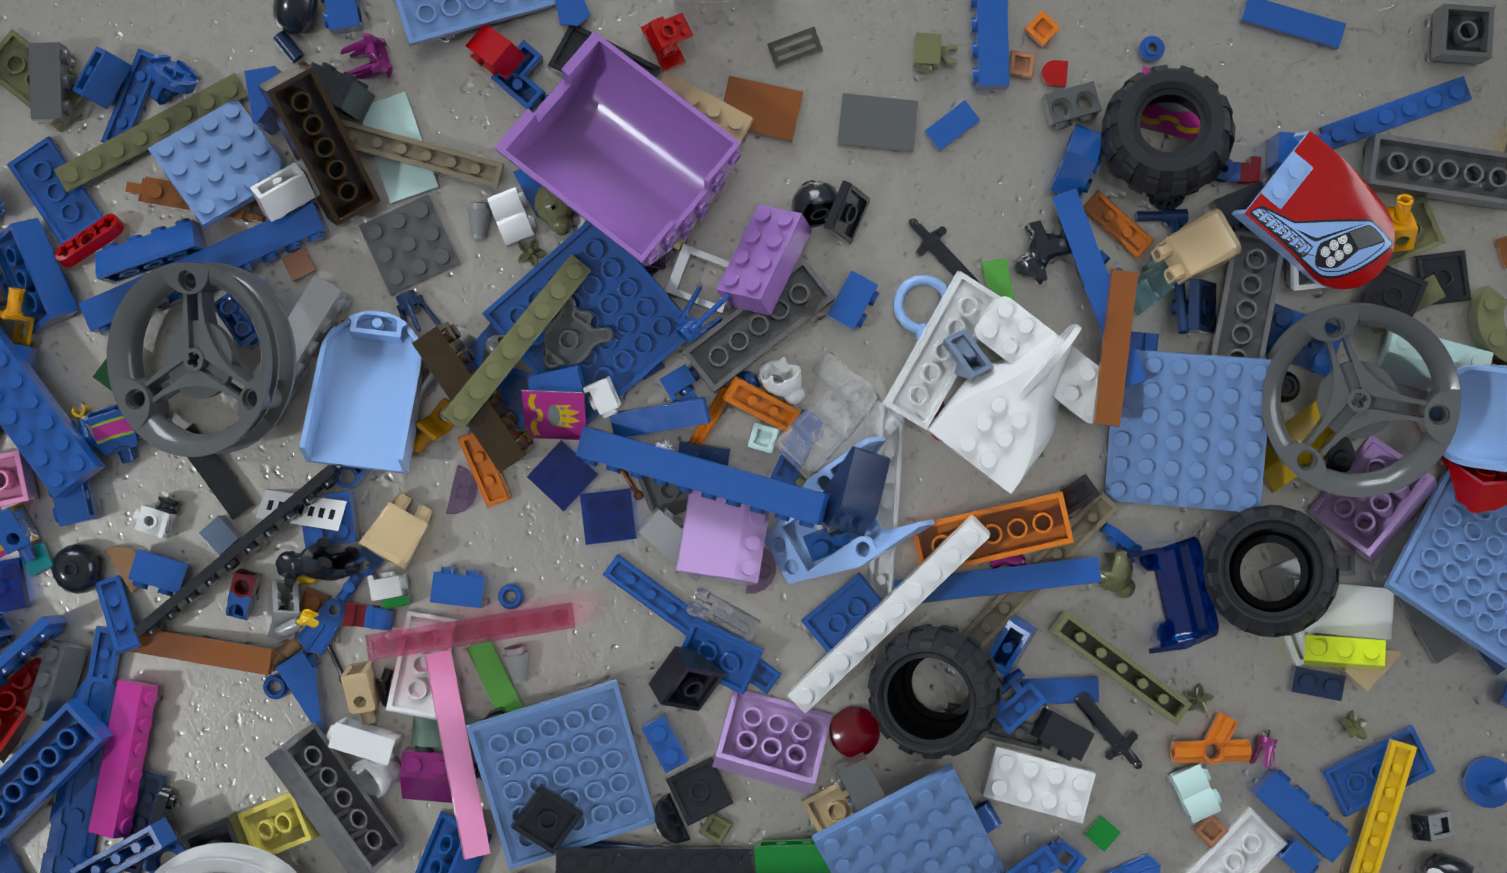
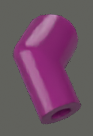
M1022 554L989 561L992 569L1004 564L1009 566L1027 565L1026 558Z

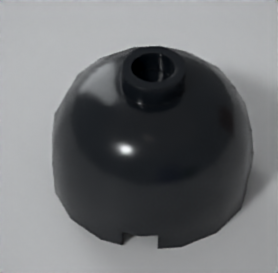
M814 180L806 181L794 194L791 209L793 212L802 213L810 228L822 226L826 222L824 219L828 217L838 192L829 183Z
M77 543L66 546L56 554L52 561L51 573L53 580L58 587L69 593L82 594L90 592L96 588L95 584L97 581L105 578L106 564L103 562L102 554L98 549L89 544Z

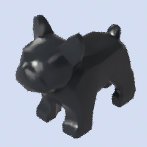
M1041 220L1030 222L1024 227L1030 239L1026 252L1016 260L1014 267L1015 271L1022 277L1034 278L1038 284H1042L1043 281H1047L1046 267L1049 261L1070 255L1072 252L1063 227L1060 235L1046 233Z
M319 538L316 544L303 549L301 553H296L295 551L281 553L275 565L278 574L284 577V585L286 587L293 586L300 576L335 581L360 572V564L358 563L346 567L347 564L352 563L359 557L358 549L349 546L343 552L330 554L326 551L331 546L330 540Z

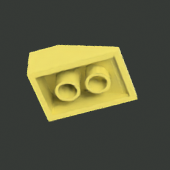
M290 792L238 814L249 845L273 855L320 836Z

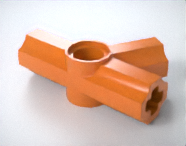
M1217 712L1203 740L1171 741L1170 756L1173 764L1250 761L1252 750L1249 739H1231L1239 722ZM1213 744L1215 754L1208 758L1206 749L1209 745Z

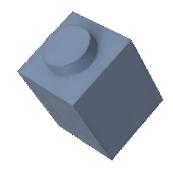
M225 515L217 516L199 532L219 555L243 537Z

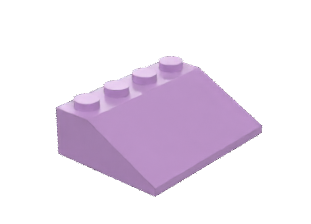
M1372 435L1354 455V462L1346 473H1366L1380 470L1394 464L1404 456ZM1427 472L1408 486L1380 496L1346 497L1324 491L1307 513L1351 550H1355V553L1373 564L1433 493L1437 483L1435 477Z
M693 490L692 494L689 493L676 571L747 586L757 584L769 511L765 510V514L750 511L749 505L741 503L740 507L725 504L726 499L717 497L716 501L701 497L702 492Z
M733 690L712 767L811 795L816 784L832 714L815 709H810L805 714L796 704L747 690L744 695Z

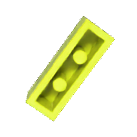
M1305 635L1304 665L1380 671L1385 669L1386 640Z

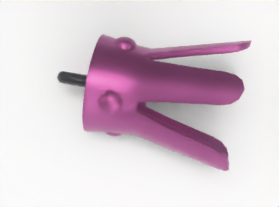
M1268 730L1267 737L1258 735L1257 746L1251 757L1250 764L1256 762L1263 748V766H1270L1273 752V767L1276 770L1275 747L1278 740L1269 738L1270 730Z

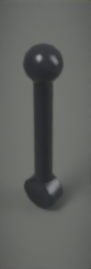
M329 644L327 650L340 675L339 681L342 683L341 675L343 670L331 644Z

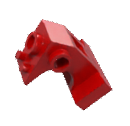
M683 13L664 19L662 16L640 27L663 73L665 70L669 72L686 63L677 44L694 35Z

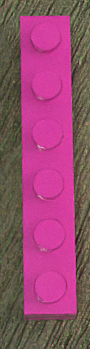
M134 679L117 680L108 727L114 735L105 743L88 832L111 839L130 836L135 805L138 800L139 784L143 774L142 769L147 752L149 732L152 727L154 706L157 701L158 685Z

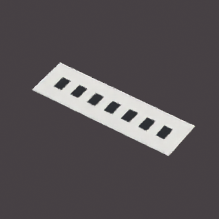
M264 489L256 518L264 519L294 493ZM319 497L313 504L307 507L306 505L302 506L298 510L299 515L289 523L338 531L347 501Z

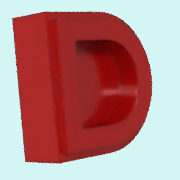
M1051 60L1047 62L1041 70L1042 81L1050 87L1065 88L1068 61Z

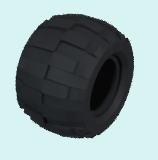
M1166 64L1150 68V72L1145 74L1139 72L1125 81L1124 86L1113 94L1107 104L1101 130L1103 153L1109 162V168L1118 179H1123L1128 184L1129 189L1140 195L1145 192L1155 195V199L1168 200L1171 196L1180 195L1185 197L1198 192L1204 185L1212 183L1221 173L1227 160H1229L1235 141L1236 130L1232 117L1233 110L1227 97L1224 94L1221 95L1218 91V84L1206 75L1202 77L1194 73V68L1182 65L1180 68H1168ZM1158 103L1181 105L1193 112L1200 120L1199 134L1191 145L1180 151L1164 152L1157 150L1146 142L1140 130V117L1144 108Z
M1283 505L1251 507L1237 513L1225 521L1216 531L1206 551L1204 579L1211 602L1228 622L1250 634L1262 637H1282L1305 630L1327 612L1337 593L1340 564L1338 553H1336L1331 541L1332 539L1324 528L1318 525L1310 516ZM1263 543H1277L1285 546L1293 552L1300 565V579L1297 587L1289 596L1278 601H1264L1254 597L1247 591L1241 580L1240 567L1244 556L1250 549Z
M931 624L916 626L909 631L900 633L891 640L877 656L874 667L870 671L868 689H870L868 703L871 715L877 718L880 724L878 729L887 740L891 738L899 745L898 749L907 754H922L924 759H942L945 755L957 756L968 751L977 742H980L993 726L999 713L998 709L1002 699L1001 680H998L997 665L992 655H987L980 647L982 643L972 635L968 637L960 633L956 627L943 624L941 626H932ZM926 658L942 660L959 672L969 691L966 700L961 706L949 712H936L926 708L919 702L913 691L912 677L915 668L921 661Z

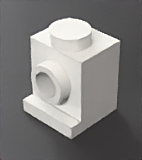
M610 376L583 388L585 393L590 391V404L594 411L598 410L599 414H602L603 418L617 413L616 408L622 403Z
M142 505L141 509L135 510L132 518V523L136 524L134 530L162 539L169 538L176 514L163 512L149 505ZM149 516H151L154 520V523L151 526L147 524Z
M395 571L380 573V579H378L377 574L367 576L372 601L402 596L406 594L405 589H409L406 574L395 575Z

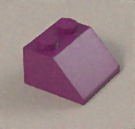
M411 747L402 751L400 771L402 799L453 803L443 750L417 751Z

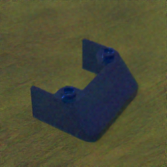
M1196 537L1151 545L1127 553L1128 558L1140 556V563L1148 572L1155 571L1166 619L1159 624L1156 632L1161 644L1149 648V654L1187 649L1217 636L1219 632L1218 617L1215 606L1211 602L1206 590L1204 556L1201 544Z

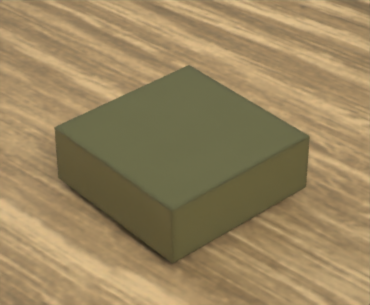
M716 812L706 818L698 833L720 846L733 826V822Z

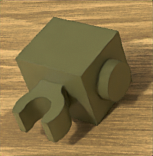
M916 32L914 37L913 68H918L919 72L931 73L934 69H938L940 58L947 65H956L957 59H950L948 52H956L958 46L953 44L941 46L942 34Z

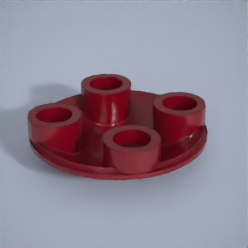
M862 707L845 708L835 715L830 724L829 735L831 743L844 756L852 758L862 752L864 755H867L878 744L880 738L879 723L871 715L870 711Z

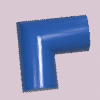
M523 40L517 48L526 57L507 79H504L499 74L495 77L492 75L490 78L526 110L533 111L542 102L546 93L527 76L543 59V56Z

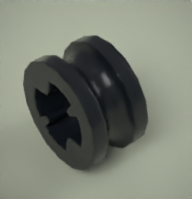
M158 496L160 503L156 505L155 509L178 514L177 506L181 505L180 501Z

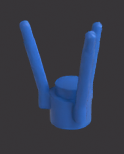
M698 286L683 313L675 321L678 325L675 331L679 337L687 343L695 342L702 334L723 320L722 317H718L702 327V324L730 298L729 294L720 299L700 319L697 320L693 316L688 319L686 317L702 290V287Z

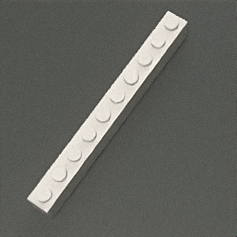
M971 514L790 689L787 696L806 714L990 537V532Z

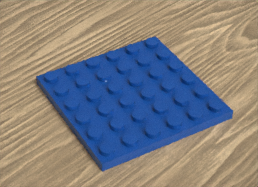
M586 221L482 314L500 335H506L572 254L587 266L591 272L571 296L575 299L578 309L593 312L592 327H609L614 333L612 340L597 344L591 354L584 361L578 363L581 365L585 386L610 376L620 397L684 342L675 331L678 326L675 321L681 316L683 311L639 261ZM545 329L521 357L533 373L571 366L559 365L556 368H549L544 364ZM590 391L584 395L586 426L600 415L598 410L594 411L590 404Z

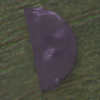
M457 465L446 514H459L466 511L474 504L477 497L478 485L475 478L467 468L461 465Z
M766 547L763 549L758 583L747 586L745 593L756 594L765 590L775 577L776 563L773 555Z

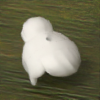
M785 356L780 360L764 362L759 368L758 382L768 393L784 397L785 402L791 405L799 404L804 400L805 391L801 385V368L797 365L788 364Z
M362 759L353 763L349 770L368 796L374 795L380 798L387 793L391 783L396 782L400 778L401 765L397 760H394L389 765H385L369 759Z

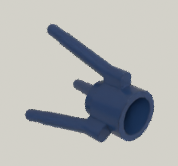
M415 290L405 291L396 297L399 304L396 307L400 318L407 323L406 315L410 316L417 332L421 331L415 313L420 311L419 306L424 309L436 326L442 324L425 303L423 296H417Z

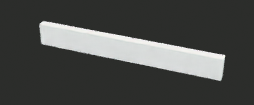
M880 402L878 437L884 436L886 441L877 454L887 456L891 461L876 518L885 530H890L898 526L905 418L882 405L883 402ZM896 547L869 562L868 582L882 599L893 590Z

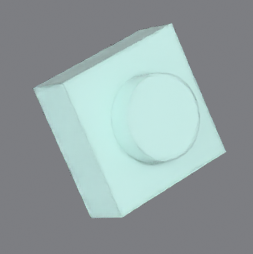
M754 422L747 447L772 454L779 430Z

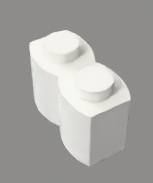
M514 187L487 198L507 247L536 236L534 230L538 229L533 215H527L525 206L529 204L523 191L518 192L517 188Z

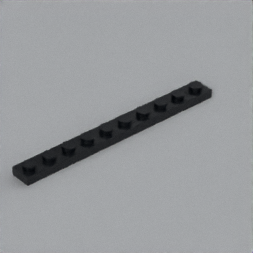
M335 465L326 466L132 630L138 637H153L159 633L164 622L178 617L182 613V607L187 603L189 605L194 603L202 596L200 594L201 591L206 587L211 588L221 580L219 576L225 571L230 572L241 563L239 560L247 554L249 556L260 548L259 543L265 538L270 539L276 535L281 524L285 521L289 523L299 515L298 510L302 506L306 505L307 507L313 504L319 498L317 494L324 488L325 490L332 488L338 482L337 478L342 472Z

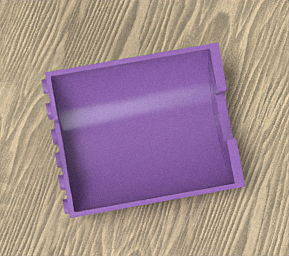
M594 31L561 69L563 76L561 82L534 113L527 109L494 148L644 266H648L668 253L681 238L683 240L687 239L693 231L692 225L697 219L701 221L709 211L707 206L723 188L729 172L742 156L739 152L741 143Z

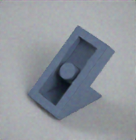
M965 328L943 340V346L957 363L954 372L956 375L974 380L993 370L994 366Z

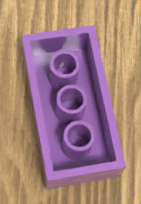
M758 204L716 289L722 298L726 294L730 295V298L725 302L727 306L771 316L812 231L802 213Z

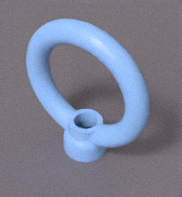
M918 275L909 278L901 284L894 297V311L898 321L904 328L916 334L917 341L928 323L917 324L910 320L904 310V299L912 288L919 285L931 286L943 297L948 287L941 280L933 276Z

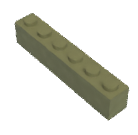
M1063 610L1048 630L1177 725L1192 704L1069 612Z

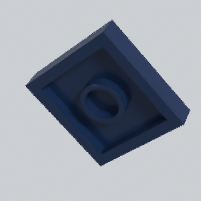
M1199 278L1189 279V299H1186L1188 330L1204 334H1214L1216 327V283ZM1172 299L1170 304L1172 315H1177L1176 299Z

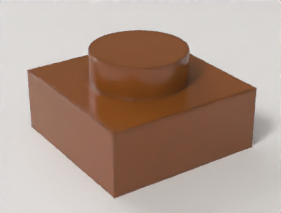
M307 586L299 603V611L302 612L305 609H309L317 613L325 602L331 599L332 595Z

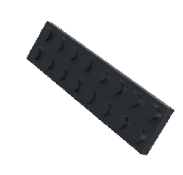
M559 847L556 849L555 873H757L754 847Z

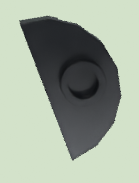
M1348 437L1342 438L1328 451L1325 461L1326 468L1345 473L1350 470L1354 462L1355 450Z
M670 793L664 795L658 800L655 808L657 829L669 842L678 844L690 840Z

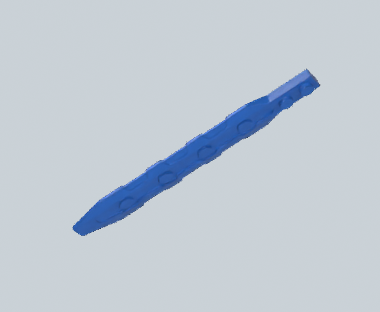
M99 625L96 626L88 675L75 691L73 699L79 697L109 727L117 685L116 674L120 654L116 655L108 627ZM105 744L57 791L55 802L52 803L49 819L51 822L46 852L43 853L40 873H70V869L93 857L97 834L88 831Z

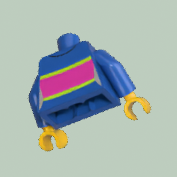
M82 403L83 412L81 414L78 408L74 407L71 410L72 415L79 418L78 426L80 432L89 445L96 450H101L103 455L118 452L123 464L132 462L137 458L133 447L138 446L142 438L126 421L117 404L91 411L90 406Z

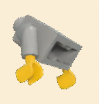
M300 576L291 587L284 585L285 580H271L267 607V637L273 642L282 643L286 639H293L295 632L302 629L303 625L311 628L318 626L319 621L314 619L319 615L318 613L305 609L300 615L298 594L301 582L312 585L316 579Z

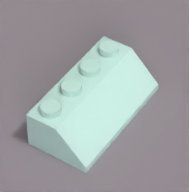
M1385 330L1376 365L1384 369L1394 383L1430 392L1433 383L1422 357L1406 340L1391 331ZM1439 338L1449 352L1456 368L1472 364L1491 365L1493 352Z

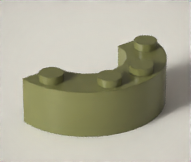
M1488 285L1477 288L1470 301L1467 315L1468 329L1476 348L1493 352V363L1507 365V328L1504 322V309L1507 305V299Z

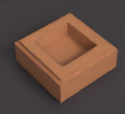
M1011 50L1009 77L1032 80L1036 54Z
M304 247L281 259L293 282L317 271Z
M1214 815L1200 820L1192 828L1210 848H1213L1229 831Z

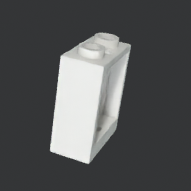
M683 244L665 292L668 295L689 302L692 295L678 289L691 255L726 269L730 261ZM697 297L694 305L709 310L715 303ZM724 303L715 313L723 315L724 310L729 311L731 306H727Z
M344 717L335 722V725L331 724L327 734V740H330L328 748L389 765L397 758L404 734L372 724L361 725L359 720Z

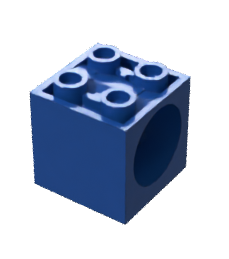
M257 277V278H258L259 280H261V281L272 291V293L275 295V293L273 292V290L271 289V287L269 286V284L266 282V280ZM228 293L214 302L216 313L238 345L249 350L257 348L260 343L256 329L241 304ZM280 302V304H281V306L283 307V309H284V311H285L287 317H289V313L286 311V309L284 308V306H283L282 303Z

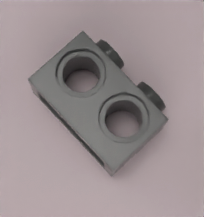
M1094 81L1044 94L1041 99L1049 128L1056 126L1057 130L1072 126L1071 122L1080 119L1081 123L1093 121L1096 119V115L1102 111ZM1080 98L1087 99L1090 102V108L1082 109L1078 104V100ZM1062 105L1066 110V115L1058 116L1054 112V106Z

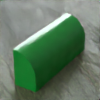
M813 839L758 840L754 847L757 873H831Z

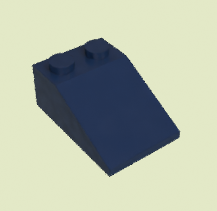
M852 446L823 493L830 494L823 522L828 527L864 536L877 516L891 459L887 456Z

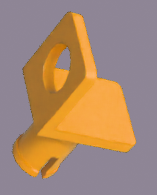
M1400 194L1396 199V206L1386 207L1392 218L1395 231L1393 252L1413 250L1418 232V226L1411 212L1414 199L1411 195ZM1403 236L1409 237L1405 244H1395L1398 238Z
M9 287L6 309L0 311V318L16 320L12 340L24 346H29L35 318L21 312L26 290ZM24 324L26 333L25 336L22 338L20 335V329Z
M443 398L429 416L417 422L416 426L421 430L415 436L414 451L422 453L432 440L436 441L445 436L454 426L450 422L443 421L439 415L440 410L450 404L447 398Z

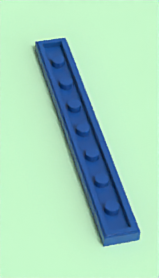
M1077 188L1053 196L1052 200L1103 337L1110 278ZM1131 337L1125 388L1147 381Z
M619 554L616 555L603 573L606 578L685 635H687L695 617L716 626ZM761 658L750 683L765 694H768L782 673Z
M1098 557L952 573L921 603L1101 583ZM904 579L894 580V586H895V588H896Z

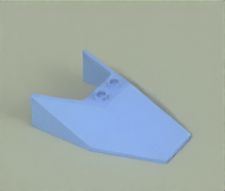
M884 436L866 438L854 447L878 453L886 440ZM849 451L810 477L803 487L823 492ZM790 517L789 522L779 519L766 536L765 544L787 583L792 584L862 567L931 527L935 522L932 519L885 530L878 519L875 518L864 536L848 532L851 539L850 543L843 546H834L836 550L834 554L812 562L803 536L818 531L816 525L812 529L798 525V519Z

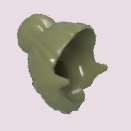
M540 186L534 198L535 211L540 219L550 226L552 232L560 236L566 235L570 232L573 225L572 216L574 211Z
M1126 550L1106 552L1104 555L1108 556L1110 561L1100 569L1101 583L1095 584L1104 590L1114 592L1120 598H1129L1134 594L1136 588L1135 582L1131 579L1133 575L1131 556Z

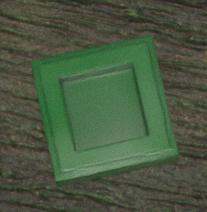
M412 594L382 599L383 608L390 609L410 605L413 600Z
M1099 815L1085 831L1084 835L1105 852L1121 832Z

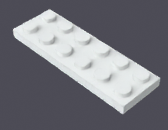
M957 271L882 405L922 429L927 430L957 377L954 373L957 363L943 346V340L965 328L974 341L977 342L978 339L974 333L975 327L1000 296L961 271Z

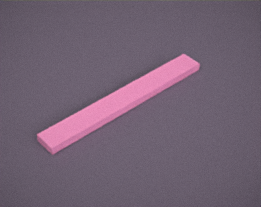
M451 649L425 654L424 658L463 858L469 859L491 854Z

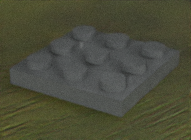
M428 194L359 225L391 296L460 265Z

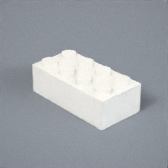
M993 743L980 793L983 797L1083 824L1096 773L1091 769Z

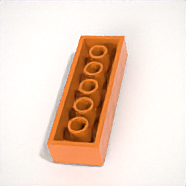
M1062 491L933 519L934 525L913 536L920 564L973 514L990 532V537L958 568L1074 543Z

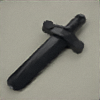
M911 218L909 220V226L922 239L916 250L917 256L921 257L929 250L954 276L957 271H961L980 283L940 240L947 232L944 226L930 233L921 223L919 224L917 219Z
M1077 694L1075 697L1076 705L1112 746L1104 753L1106 759L1112 760L1114 757L1123 755L1135 769H1141L1142 761L1131 750L1134 741L1138 739L1137 733L1130 731L1126 736H1123L1087 694Z

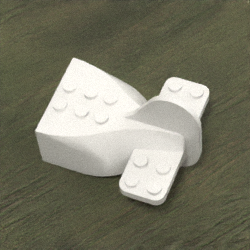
M1006 296L998 298L976 325L974 333L979 341L1003 359L992 363L994 366L993 370L974 380L966 379L937 417H935L927 431L1005 492L1012 494L1049 443L1056 425L1059 403L1084 422L1093 423L1099 366L1071 345L1079 334L1081 327L1077 324L1070 325L1061 335H1058L1011 298Z

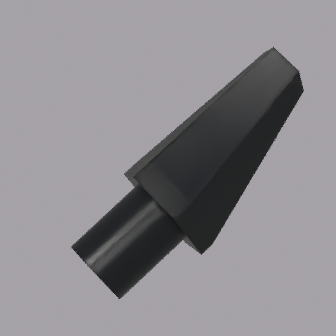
M387 667L384 668L381 679L376 678L381 703L385 707L387 706L392 683L390 681L394 673L393 669Z

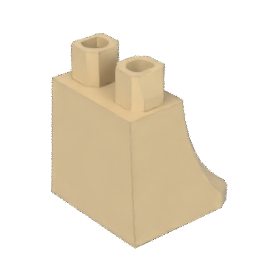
M1213 209L1166 237L1151 251V255L1158 263L1165 260L1169 268L1164 271L1166 281L1169 284L1177 282L1180 285L1188 282L1189 279H1195L1218 270L1241 252L1242 247L1220 209Z
M400 492L393 499L392 503L388 502L359 544L406 571L429 527L427 523L430 520L432 510L420 504L413 516L406 512L412 499Z

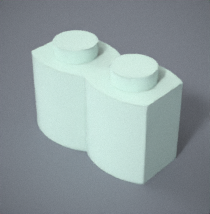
M1192 763L1168 774L1189 821L1193 824L1221 811L1219 806L1222 803L1221 797L1216 789H1211L1208 782L1211 780V776L1205 765L1201 767L1199 763Z

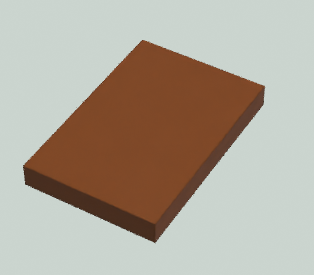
M729 76L723 102L753 117L754 120L747 133L792 142L803 92Z

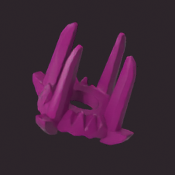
M363 33L362 37L364 39L341 50V55L353 52L349 55L350 57L368 54L366 58H370L369 63L348 71V73L355 75L358 79L384 73L389 78L392 74L393 65L389 62L385 47L387 43L383 38Z

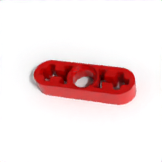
M115 214L105 215L60 245L55 252V258L66 268L75 266L121 235L124 230V223Z

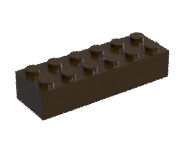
M301 61L258 85L328 220L338 226L381 201L312 65Z
M447 321L412 342V345L452 401L479 366L474 360L476 356L473 350L468 345L465 346L460 340L461 333L454 324L450 325ZM496 388L467 425L501 473L534 449L532 446L534 442L527 431H522L517 424L519 422L517 415L513 410L507 409L503 403L505 401L504 396Z

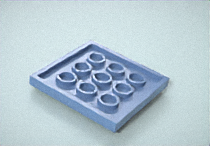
M239 100L224 104L148 148L151 156L204 229L254 201L255 197L250 187L287 167L258 126L253 123L252 118Z

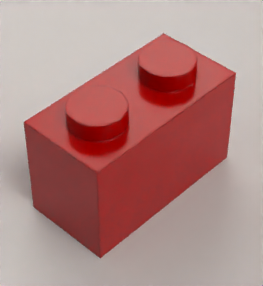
M487 24L482 26L465 45L472 52L470 58L481 67L485 64L483 67L495 77L499 74L504 79H507L526 57L511 41Z

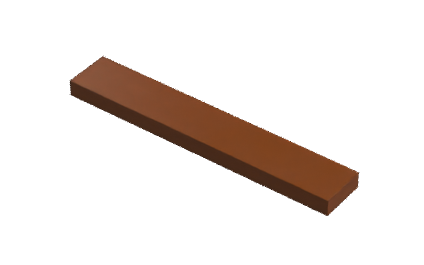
M1116 269L1110 271L1092 424L1120 427L1138 272Z
M161 630L153 637H139L142 647L129 651L263 675H271L275 649Z

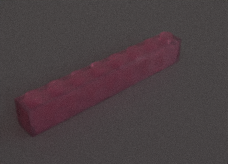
M572 602L371 633L365 635L369 661L572 629L575 628Z

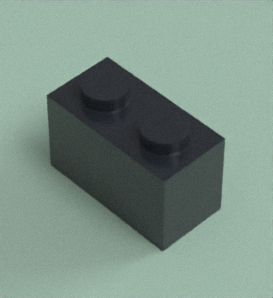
M1043 707L1030 735L1037 738L1036 744L1047 750H1050L1051 746L1058 749L1057 755L1068 761H1071L1072 757L1082 761L1095 733Z

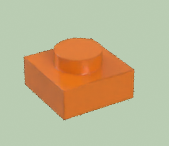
M1042 10L1024 31L1043 47L1061 27Z

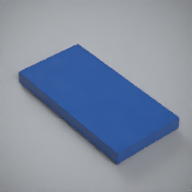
M48 136L10 161L7 165L62 245L104 217V214L84 185L69 193L66 192L54 169L68 161L53 138Z
M1412 725L1320 770L1344 817L1369 806L1389 739L1417 747L1405 787L1436 772Z

